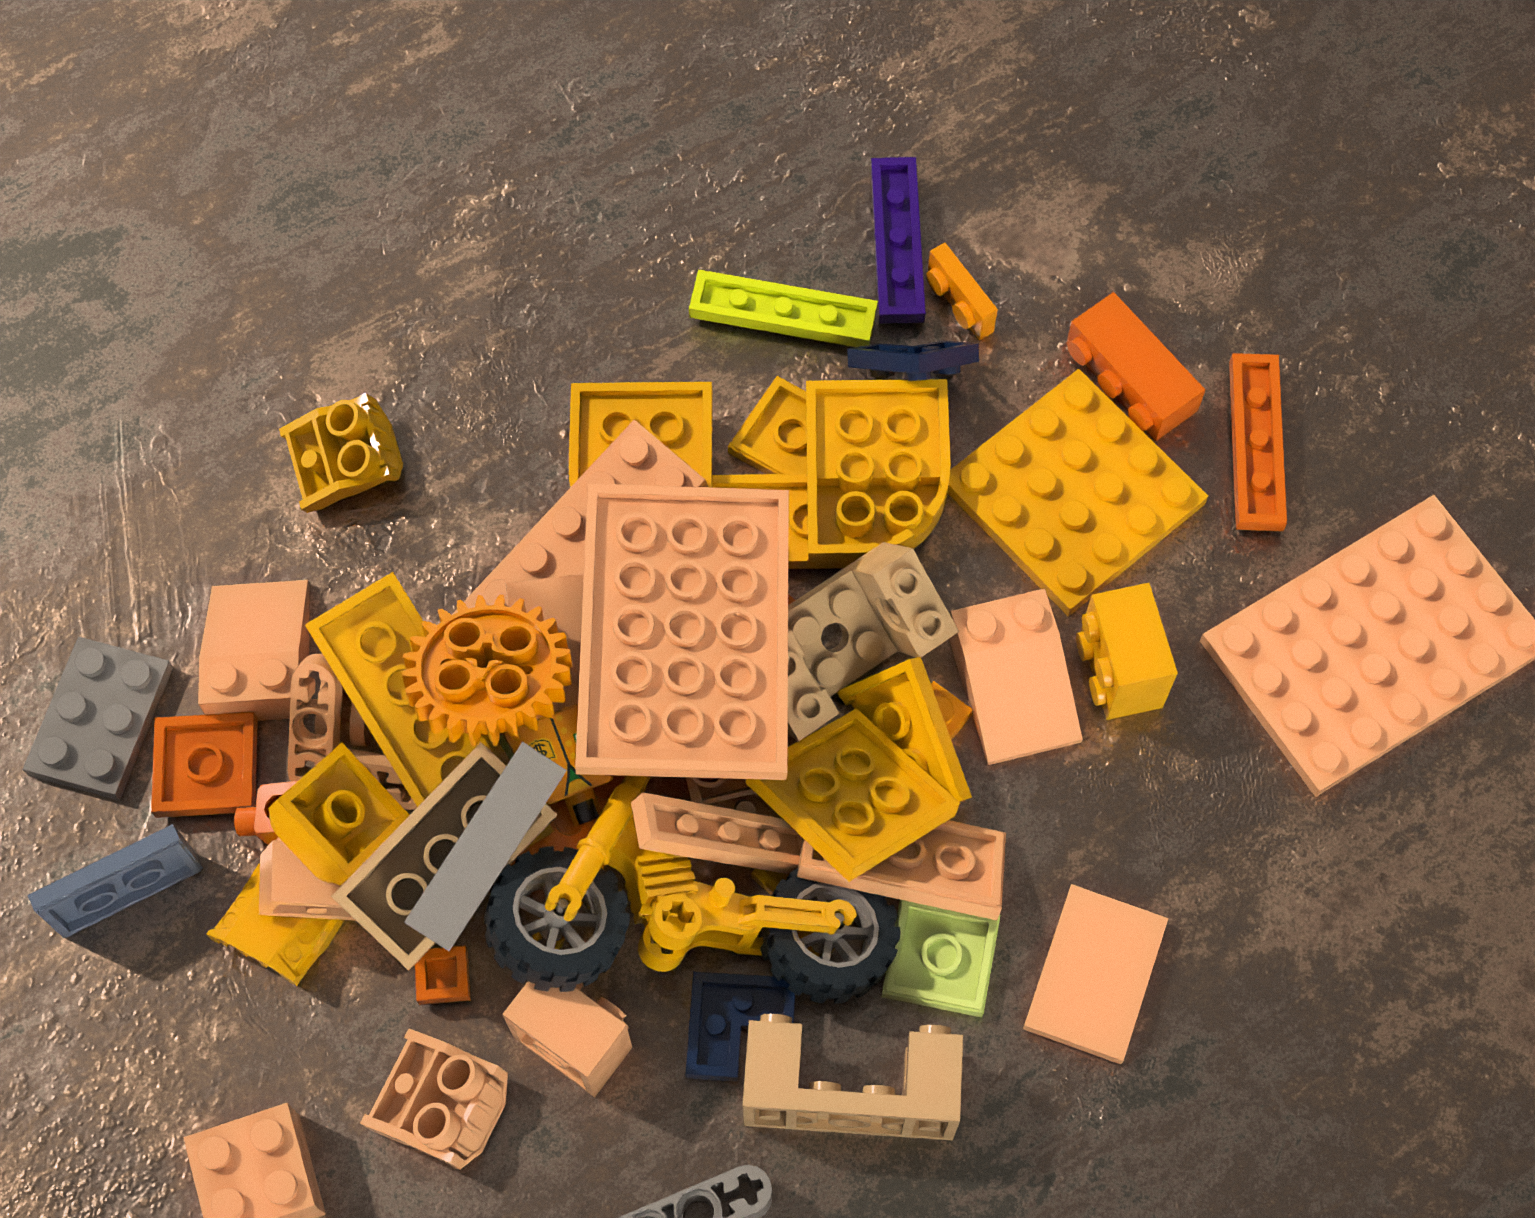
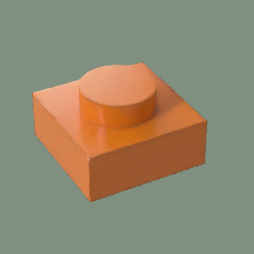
M466 945L453 946L450 951L443 947L429 949L415 964L416 1001L419 1005L471 1000L469 959Z

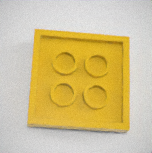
M857 708L787 748L786 780L746 779L745 781L755 793L848 882L953 818L960 805L958 800Z

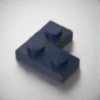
M937 341L916 346L876 343L847 349L849 368L867 369L868 377L894 376L895 372H902V379L908 381L931 379V371H933V374H957L961 372V365L979 362V343Z
M693 971L686 1078L738 1081L741 1030H748L749 1020L760 1021V1016L763 1014H782L792 1017V1023H794L795 993L787 989L790 984L783 978L778 981L774 976Z

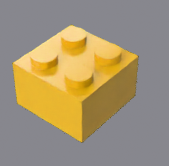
M1150 583L1092 594L1086 614H1082L1081 631L1076 633V644L1081 660H1089L1093 677L1089 678V687L1094 704L1096 706L1102 705L1106 720L1163 708L1178 672Z

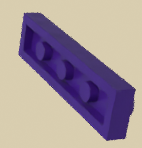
M916 157L871 158L879 324L925 323L926 312Z

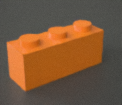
M1112 292L1071 321L1066 344L1072 358L1078 364L1086 365L1097 377L1103 392L1110 398H1116L1128 411L1129 418L1142 431H1147L1155 441L1198 412L1206 389L1115 292Z

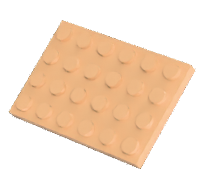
M588 484L576 774L786 780L788 748L789 490Z
M1432 495L1203 633L1200 643L1314 796L1317 797L1534 661L1535 619L1437 497Z

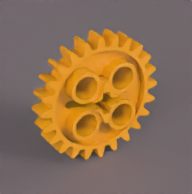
M499 594L496 598L494 605H486L484 597L478 595L475 607L468 608L460 599L457 601L458 613L451 615L446 610L439 609L440 623L438 625L424 621L422 628L425 637L411 636L410 643L413 652L404 653L403 659L406 670L402 671L409 705L415 707L417 718L420 722L429 719L432 733L437 734L447 727L450 742L453 743L463 733H468L470 744L473 747L477 745L481 735H489L492 745L498 746L500 733L507 732L514 741L519 740L518 727L522 725L536 732L539 730L536 716L539 714L547 718H553L555 715L552 702L564 703L566 700L564 686L572 684L570 668L573 666L565 632L558 633L555 618L544 620L542 607L540 606L526 613L525 602L522 598H519L512 607H506L504 595ZM514 691L513 693H510V694H503V693H506V692Z

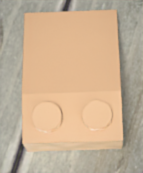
M308 580L212 586L199 656L198 704L205 715L254 712L258 721L290 719L291 679L305 657L309 656V631L305 626L309 622L310 583ZM309 714L304 715L303 718H309Z
M1045 588L952 610L950 616L959 632L949 638V642L969 707L973 709L972 717L987 766L1081 743L1083 738L1060 633Z

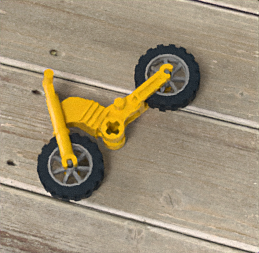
M625 776L622 783L613 791L587 837L581 839L576 845L577 849L564 847L563 851H554V846L539 848L538 853L531 855L529 851L516 858L514 865L508 864L502 870L492 888L484 913V924L487 925L485 932L488 948L494 947L496 952L494 959L502 969L507 966L513 972L511 977L516 981L524 984L525 980L535 984L534 989L547 992L550 987H559L560 992L573 991L576 985L583 983L585 987L596 981L601 972L605 973L611 967L624 943L625 933L629 927L630 913L625 912L628 900L631 901L630 908L632 913H634V923H643L645 927L638 942V954L647 967L661 972L671 971L681 963L689 950L698 946L731 950L737 954L763 956L764 961L769 959L772 964L770 971L778 981L783 978L790 984L787 989L798 996L802 992L810 995V1000L818 1003H824L826 999H834V1004L845 1003L853 995L857 998L865 995L873 985L880 981L895 959L898 949H895V946L899 942L901 934L900 927H895V920L898 917L893 904L888 905L885 900L886 896L798 878L797 868L790 872L786 880L782 879L771 896L756 895L748 897L735 893V885L728 878L718 879L714 886L694 881L695 875L691 871L692 865L688 857L640 849L631 802L641 793L645 792L646 785L651 776ZM605 865L615 868L622 874L626 881L624 885L625 889L628 890L627 896L624 890L619 891L617 887L619 880L611 870L604 871ZM537 890H544L545 905L527 896ZM583 903L591 914L578 913ZM519 908L540 919L523 926L520 921ZM854 921V922L857 924L858 927H848V926L851 925L852 922ZM571 926L594 927V931L589 941L585 943ZM542 938L546 939V946H543L537 941L541 940ZM565 939L572 946L571 949L559 950L563 946ZM844 939L863 940L860 956L855 953ZM661 947L672 951L670 954H663ZM836 949L846 962L836 963L830 961L833 950Z

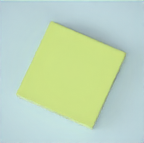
M900 900L897 912L898 917L895 923V927H900L901 933L900 940L895 946V949H898L895 959L886 971L881 997L982 1018L1001 915H999L998 920H992Z

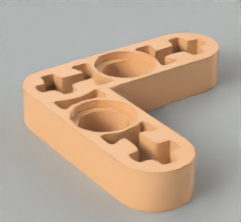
M322 653L311 654L305 657L294 671L291 679L287 770L290 781L300 780L311 770L310 767L305 766L308 761L315 762L316 766L340 744L342 685ZM312 671L319 672L320 680L325 681V684L318 693V699H311L315 693L316 684L314 678L308 677ZM307 714L320 716L327 724V732L324 734L311 733L303 723V716ZM348 748L382 785L385 782L386 772L389 773L386 782L390 784L386 790L405 810L417 808L385 754Z

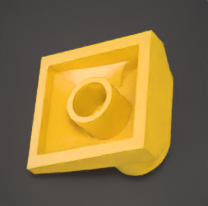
M340 743L268 808L271 827L285 845L318 879L327 883H336L340 886L410 816L343 743Z

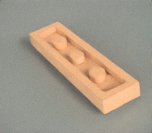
M644 792L631 802L640 849L783 874H790V872L798 868L802 837L784 819Z

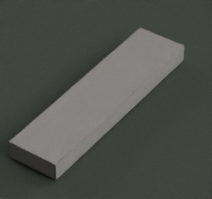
M522 742L404 923L450 951L567 770Z

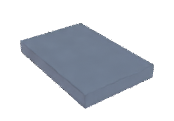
M174 824L27 896L33 910L63 938H67L201 872L203 867L195 851Z

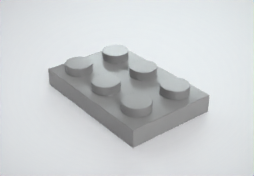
M78 636L22 770L31 777L120 801L172 673L173 666L170 661Z

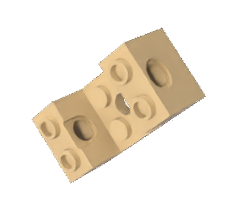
M883 542L788 605L789 737L800 741L837 716L839 711L833 703L831 696L897 651L922 658L959 632L913 548ZM837 623L842 631L841 641L835 648L827 650L821 641L822 632L827 625Z
M763 1014L760 1016V1021L749 1020L743 1093L744 1126L953 1141L960 1122L963 1035L951 1034L950 1027L922 1025L919 1027V1032H909L908 1047H906L904 1053L902 1095H895V1088L884 1085L863 1086V1093L841 1091V1084L827 1081L810 1082L809 1089L799 1088L802 1024L792 1023V1017L782 1014Z

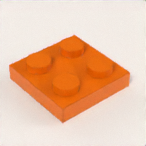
M254 712L155 718L151 812L155 818L235 813L239 806H256L258 718Z

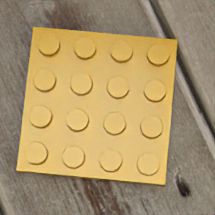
M1077 369L950 469L948 494L1040 589L1045 588L1047 596L1067 617L1090 600L1092 594H1097L1202 508L1209 497L1080 369Z

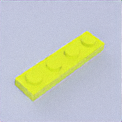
M698 269L689 305V318L860 347L870 345L878 301Z

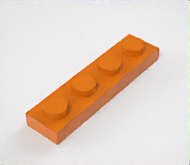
M1232 353L1229 361L1236 530L1284 531L1287 525L1279 355Z

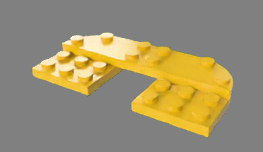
M947 379L920 381H806L807 474L712 475V382L571 383L569 434L570 487L627 426L635 420L706 480L709 488L789 490L788 569L845 568L883 542L915 549L930 535L943 513L947 500L951 467Z

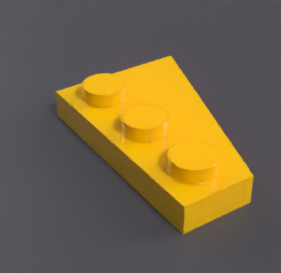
M921 657L908 659L837 692L845 705L852 704L854 709L857 708L956 800L962 802L972 798Z

